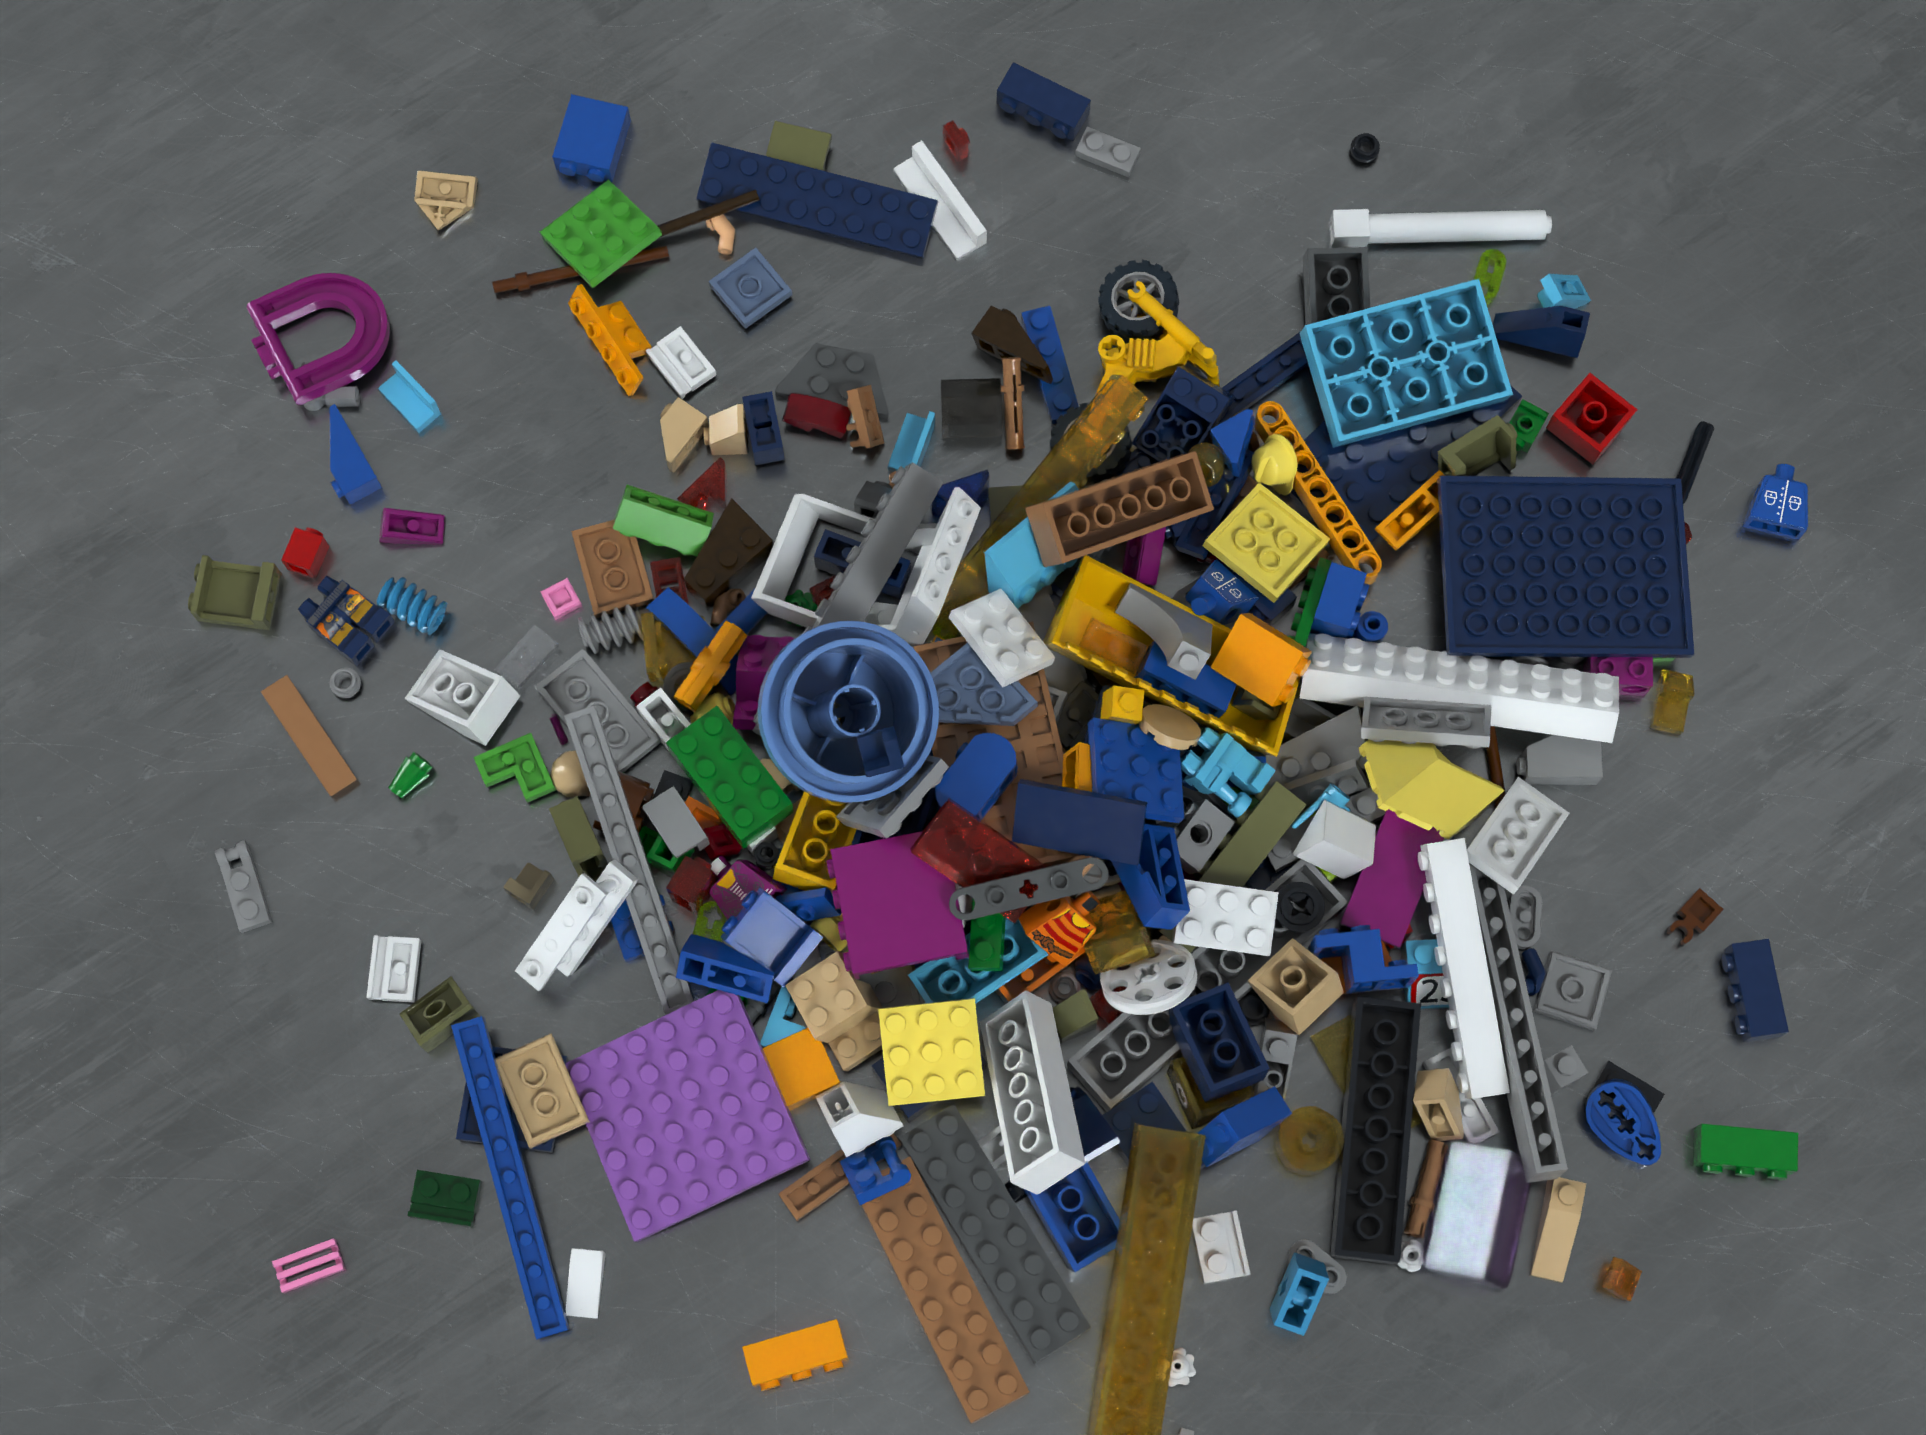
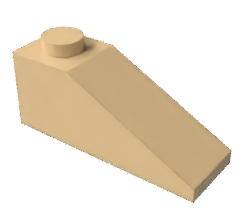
M1561 1177L1547 1180L1531 1266V1276L1560 1283L1563 1282L1581 1216L1587 1183Z

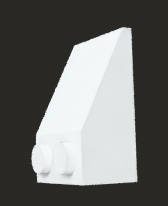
M439 649L405 699L460 734L486 746L520 695L502 676Z

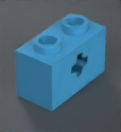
M1294 1252L1270 1306V1313L1275 1326L1303 1336L1305 1335L1329 1280L1323 1262Z

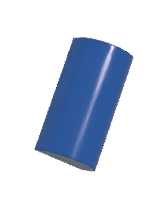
M755 588L715 629L716 633L727 620L748 634L768 613L751 599Z

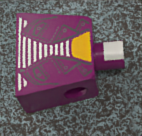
M719 856L709 866L712 873L719 879L710 889V894L727 920L732 915L736 917L743 909L741 903L750 891L754 890L756 892L761 887L775 899L776 896L782 895L787 890L784 885L774 880L773 877L748 860L738 859L731 865L723 856Z

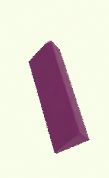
M1166 527L1127 541L1122 569L1124 575L1144 585H1156Z

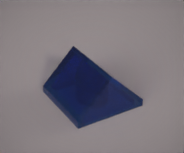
M988 469L943 484L930 505L932 515L940 518L954 488L960 487L981 507L978 514L979 517L988 499L990 478Z

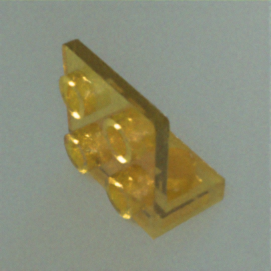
M653 612L641 614L646 671L650 683L664 681L668 671L678 663L695 661L696 658L669 630H666L661 622L655 620Z

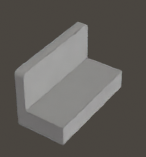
M674 786L643 805V810L675 858L682 856L696 846L700 851L710 845L708 837Z

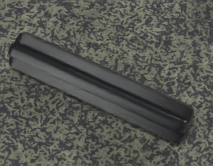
M1704 421L1699 422L1677 476V478L1681 479L1683 504L1687 501L1714 431V426Z

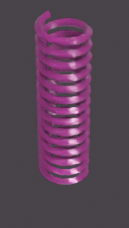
M552 714L549 720L555 729L554 731H556L555 733H557L560 745H564L568 742L567 736L557 714Z

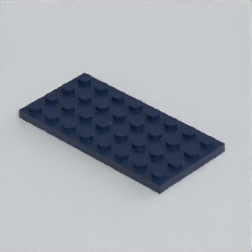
M1511 386L1513 395L1503 402L1334 448L1332 447L1324 421L1304 441L1370 543H1372L1380 535L1375 528L1438 472L1439 450L1496 415H1499L1501 418L1504 417L1521 400L1522 395ZM1298 464L1297 471L1305 473L1308 472V468ZM1292 489L1288 496L1309 514L1295 490ZM1319 489L1310 490V493L1316 498L1325 496ZM1335 514L1326 515L1330 522L1337 523L1341 521ZM1352 539L1342 540L1346 547H1357L1356 542Z

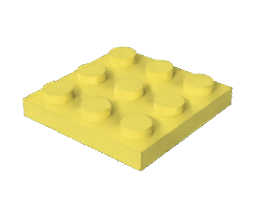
M1258 483L1210 534L1202 546L1275 603L1325 548L1330 538L1261 483Z
M975 998L878 1008L888 1106L985 1096Z

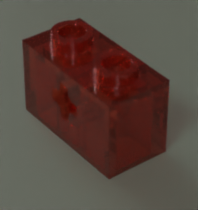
M685 856L666 887L671 900L699 916L711 897L710 889L717 882L714 872L710 870L712 865L700 857L696 856L693 860Z

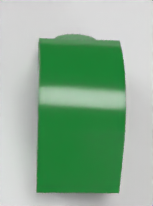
M643 826L639 836L649 865L659 869L663 874L679 879L695 849L692 848L682 856L675 858L660 834Z

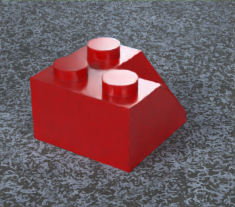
M1589 373L1552 415L1546 429L1594 465L1638 409L1593 374Z

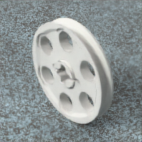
M1147 940L1126 946L1113 954L1101 970L1100 983L1106 1001L1115 1009L1128 1014L1149 1015L1169 1010L1183 1002L1194 990L1198 975L1194 958L1185 947L1166 940ZM1151 953L1159 954L1155 958H1145ZM1177 962L1185 963L1181 967H1170L1172 964ZM1122 965H1130L1126 970H1116ZM1172 984H1181V986L1176 989L1167 988ZM1116 987H1127L1125 990L1120 992L1113 991V989H1115ZM1143 996H1152L1148 1001H1138Z

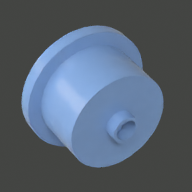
M837 621L810 629L793 639L779 652L769 666L762 682L758 699L760 734L766 751L783 776L799 789L812 796L833 802L849 803L873 800L885 796L904 785L916 774L927 759L933 747L938 729V696L928 667L915 649L904 639L886 628L867 622ZM894 726L905 768L866 777L862 756L857 743V736Z

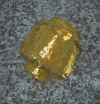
M1199 443L1193 446L1189 452L1196 451L1207 487L1217 484L1223 476L1225 459L1220 449L1210 443Z

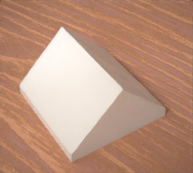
M1324 799L1294 850L1293 855L1345 880L1373 864L1376 825Z

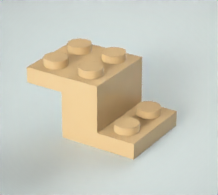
M836 951L785 985L813 1038L830 1045L843 1071L848 1072L882 1050L878 1008L883 1007L869 983L855 980L852 971H846L842 952Z

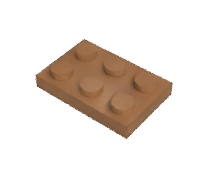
M615 519L571 531L596 618L602 617V611H606L610 615L613 614L616 607L621 612L625 611L627 604L635 608L654 601L637 537H628L614 530Z

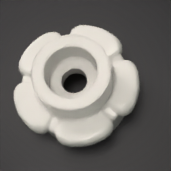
M1411 1239L1409 1242H1402L1400 1263H1398L1400 1268H1405L1409 1272H1416L1421 1269L1422 1264L1426 1263L1427 1252L1422 1248L1423 1246L1419 1241ZM1410 1252L1414 1254L1412 1259L1408 1257Z

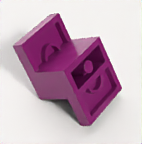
M762 635L746 637L740 647L736 667V705L733 715V727L735 729H754L756 723L753 722V719L758 711V699L765 674L779 652L795 638L790 636L764 637Z

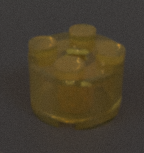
M1306 1106L1294 1110L1281 1123L1275 1138L1276 1152L1281 1162L1290 1172L1307 1176L1316 1175L1327 1170L1339 1157L1344 1144L1343 1130L1338 1120L1333 1115L1316 1106ZM1306 1134H1308L1310 1139H1316L1312 1148L1302 1142Z

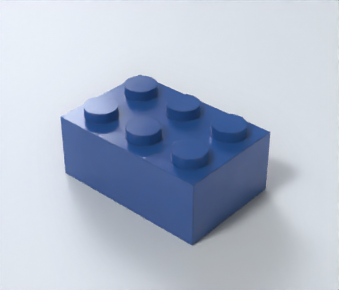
M1088 1162L1038 1195L1024 1189L1067 1268L1073 1272H1077L1130 1240L1128 1233Z

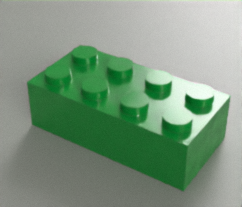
M718 706L711 709L666 742L670 754L743 849L794 812L790 799Z

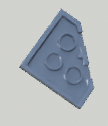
M968 642L930 673L938 696L939 722L1015 726L1038 707V702L1018 681L1002 687Z

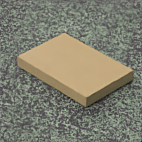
M552 1033L496 1058L503 1087L530 1149L590 1122Z

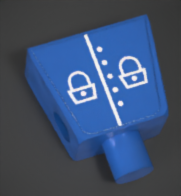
M1778 464L1775 476L1765 475L1755 490L1742 527L1797 540L1803 536L1808 528V486L1805 483L1793 480L1795 468L1792 465Z
M1217 559L1200 576L1185 596L1186 601L1191 604L1192 611L1196 615H1205L1222 625L1236 622L1239 615L1248 613L1259 599Z

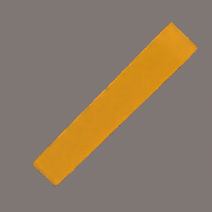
M1274 401L1264 402L1257 410L1254 426L1256 432L1264 443L1268 436L1280 434L1292 444L1297 456V463L1308 468V472H1296L1293 489L1320 531L1330 538L1328 543L1342 565L1361 571L1359 568L1360 564L1370 565L1373 572L1367 573L1364 583L1373 584L1382 567L1379 555L1282 406ZM1266 415L1273 416L1276 422L1267 423L1262 417ZM1319 489L1325 496L1316 498L1310 493V490ZM1335 514L1341 521L1337 523L1330 522L1326 515ZM1352 539L1356 542L1357 547H1346L1342 540Z

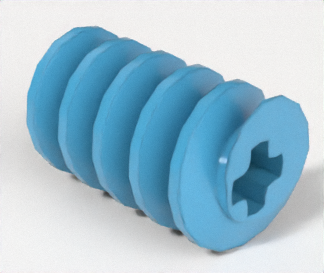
M394 577L387 580L378 595L377 606L383 609L387 608L388 613L391 615L397 614L398 619L401 621L407 620L411 627L417 626L421 633L428 632V635L433 634L444 619L448 605L447 602L442 601L438 606H435L437 596L432 595L428 600H425L427 590L422 589L418 594H415L417 589L415 583H411L406 589L407 579L405 577H401L397 582L394 581Z

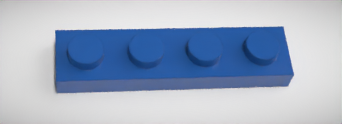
M1050 306L1021 312V318L1025 332L1048 364L1053 377L1051 384L1039 379L1052 425L1057 423L1056 420L1060 415L1064 416L1067 414L1066 410L1071 407L1075 409L1079 405Z

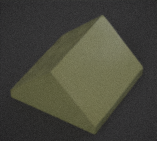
M452 976L400 1013L401 1018L416 1042L427 1053L453 1035L451 1025L480 1016Z

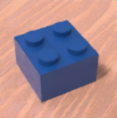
M1331 562L1311 626V634H1328L1333 637L1348 639L1353 637L1361 615L1360 610L1369 589V584L1364 583L1367 573Z

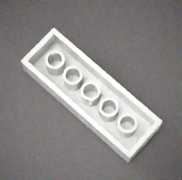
M1025 990L982 1020L980 1026L1010 1181L1012 1184L1038 1195L1086 1164L1052 1004Z

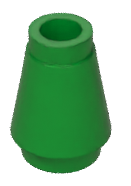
M413 752L410 757H405L388 788L403 799L406 794H409L430 776L429 772L433 766L419 754Z

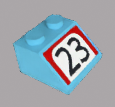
M1437 939L1405 941L1400 948L1401 960H1407L1408 964H1417L1419 977L1409 988H1404L1405 1002L1421 1003V1009L1449 1008L1448 999L1443 997L1440 988V979L1444 978L1442 966H1438L1435 959L1434 949L1438 947Z

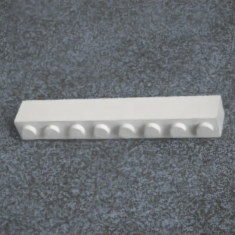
M1465 838L1420 845L1421 852H1418V863L1420 870L1425 871L1427 883L1423 884V892L1426 902L1431 903L1433 914L1429 915V926L1432 934H1436L1438 947L1434 949L1437 965L1442 966L1444 978L1440 979V988L1443 997L1448 999L1449 1010L1446 1011V1021L1448 1028L1453 1029L1455 1042L1451 1043L1452 1055L1455 1061H1459L1461 1074H1457L1459 1091L1464 1093L1467 1099L1510 1093Z

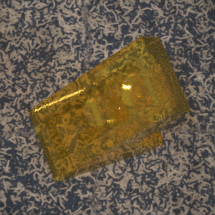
M1666 669L1661 670L1650 728L1679 735L1684 732L1688 705L1695 694L1692 675Z

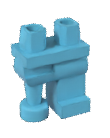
M1209 727L1202 728L1201 736L1197 743L1204 749L1202 755L1199 757L1192 750H1188L1181 756V769L1187 774L1184 781L1190 786L1193 785L1202 794L1213 793L1227 802L1228 812L1235 818H1238L1248 809L1252 802V798L1248 795L1261 793L1276 770L1267 763H1261L1247 752L1240 743L1233 740L1234 738L1228 733L1219 735ZM1228 779L1231 782H1233L1237 787H1239L1243 792H1239L1237 794L1226 783Z

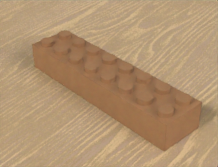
M909 1156L901 1162L908 1167L911 1173L910 1181L861 1206L970 1424H973L1028 1395L1030 1392L922 1178ZM890 1168L882 1170V1175L890 1174Z

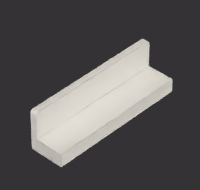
M921 140L913 145L912 157L894 167V173L908 193L938 200L932 227L955 259L960 260L987 243V230Z

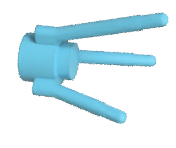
M1330 783L1319 796V799L1306 809L1290 827L1296 829L1320 808L1324 799L1350 811L1346 806L1350 798L1341 789Z

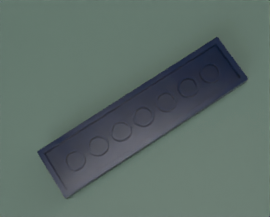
M712 142L696 200L699 202L714 205L756 189L760 201L734 211L924 259L938 206V200Z

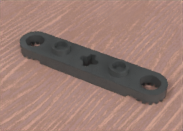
M1087 857L957 889L950 897L949 908L956 918L972 920L1101 888L1108 879V869L1100 859ZM1095 864L1100 868L1101 876L1097 882L1089 883L1083 879L1082 872L1087 865ZM1027 879L1030 880L1031 884H1037L1038 889L1033 891V897L1027 898L1025 893L1020 894L1019 888L1024 886V880ZM961 895H970L974 899L975 906L971 912L962 913L957 909L956 900Z

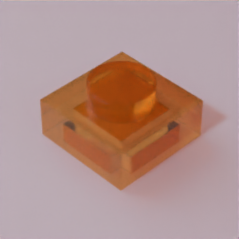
M1613 1257L1602 1287L1620 1299L1631 1301L1642 1271L1623 1259Z

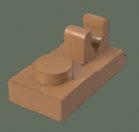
M871 385L848 390L847 405L855 423L848 424L846 429L847 431L856 430L859 435L858 440L850 442V446L853 448L865 446L867 449L884 444Z

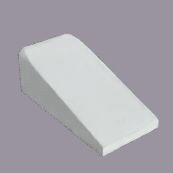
M571 1248L566 1316L598 1319L606 1257L604 1251Z

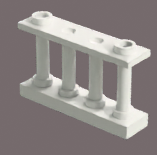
M617 860L608 863L596 882L585 873H582L515 972L537 991L542 990L556 968L567 977L572 975L639 879Z

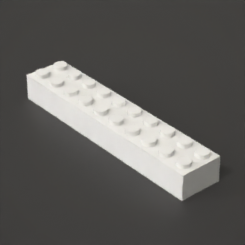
M1309 633L1307 648L1312 651L1308 658L1311 663L1302 676L1300 699L1363 708L1365 697L1491 705V726L1608 743L1613 742L1619 716V677L1611 676L1606 673L1581 672L1576 669L1553 668L1543 664L1517 663L1513 660L1489 659L1483 656L1447 655V651L1439 652L1425 650L1420 647L1397 646L1387 642L1375 643L1362 641L1357 638L1347 639L1333 637L1328 634Z

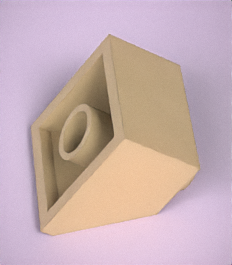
M1293 938L1248 979L1249 985L1273 1014L1298 1035L1306 1030L1344 993L1338 973Z

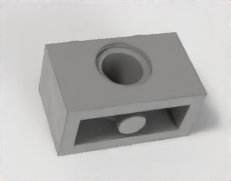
M1207 799L1195 803L1192 801L1184 809L1185 819L1182 820L1178 827H1172L1175 829L1182 869L1189 875L1201 871L1235 823ZM1192 827L1197 828L1200 832L1198 843L1191 839L1190 831Z

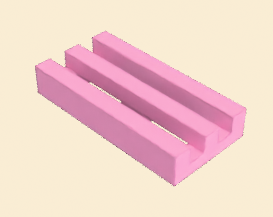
M334 1238L272 1261L282 1293L346 1270L337 1241ZM330 1248L332 1249V1253L287 1270L283 1269L285 1265ZM332 1260L336 1262V1265L289 1283L287 1281L289 1276Z

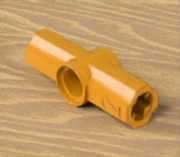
M726 620L708 647L705 646L690 667V673L676 690L673 698L685 708L695 712L711 688L716 686L731 665L729 662L738 652L748 635L737 625Z

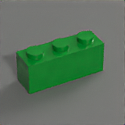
M1700 1124L1694 1128L1693 1166L1703 1167V1172L1719 1174L1723 1172V1169L1735 1170V1175L1752 1177L1755 1176V1172L1767 1173V1178L1785 1180L1787 1175L1798 1171V1133Z

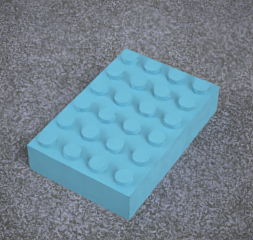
M1479 279L1308 324L1299 333L1333 448L1500 403L1513 395Z

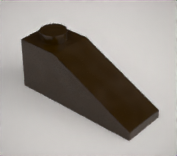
M990 306L971 333L977 348L1000 360L1008 357H1020L1022 371L1051 384L1053 377L1048 364L1018 322L1017 317L1007 309L1000 310Z

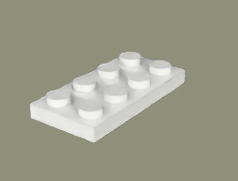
M1518 777L1467 848L1469 863L1514 895L1570 813Z

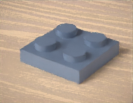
M757 248L751 250L709 281V286L745 329L792 296V290Z

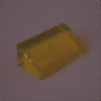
M1093 616L1079 644L1080 647L1135 674L1149 647L1144 642Z

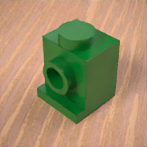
M1524 399L1520 402L1509 423L1512 424L1517 432L1516 450L1528 453L1549 413Z

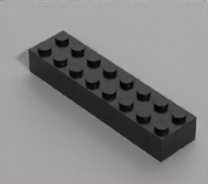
M1360 996L1353 1000L1331 1257L1394 1265L1400 1263L1421 1003Z

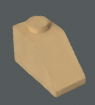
M679 397L673 404H667L660 415L666 461L669 470L673 473L702 438L704 427H709L707 416Z
M736 404L709 416V427H704V444L710 445L712 455L748 454L747 422L743 404Z
M1449 1068L1418 1071L1413 1102L1431 1140L1463 1139L1464 1132L1459 1091Z

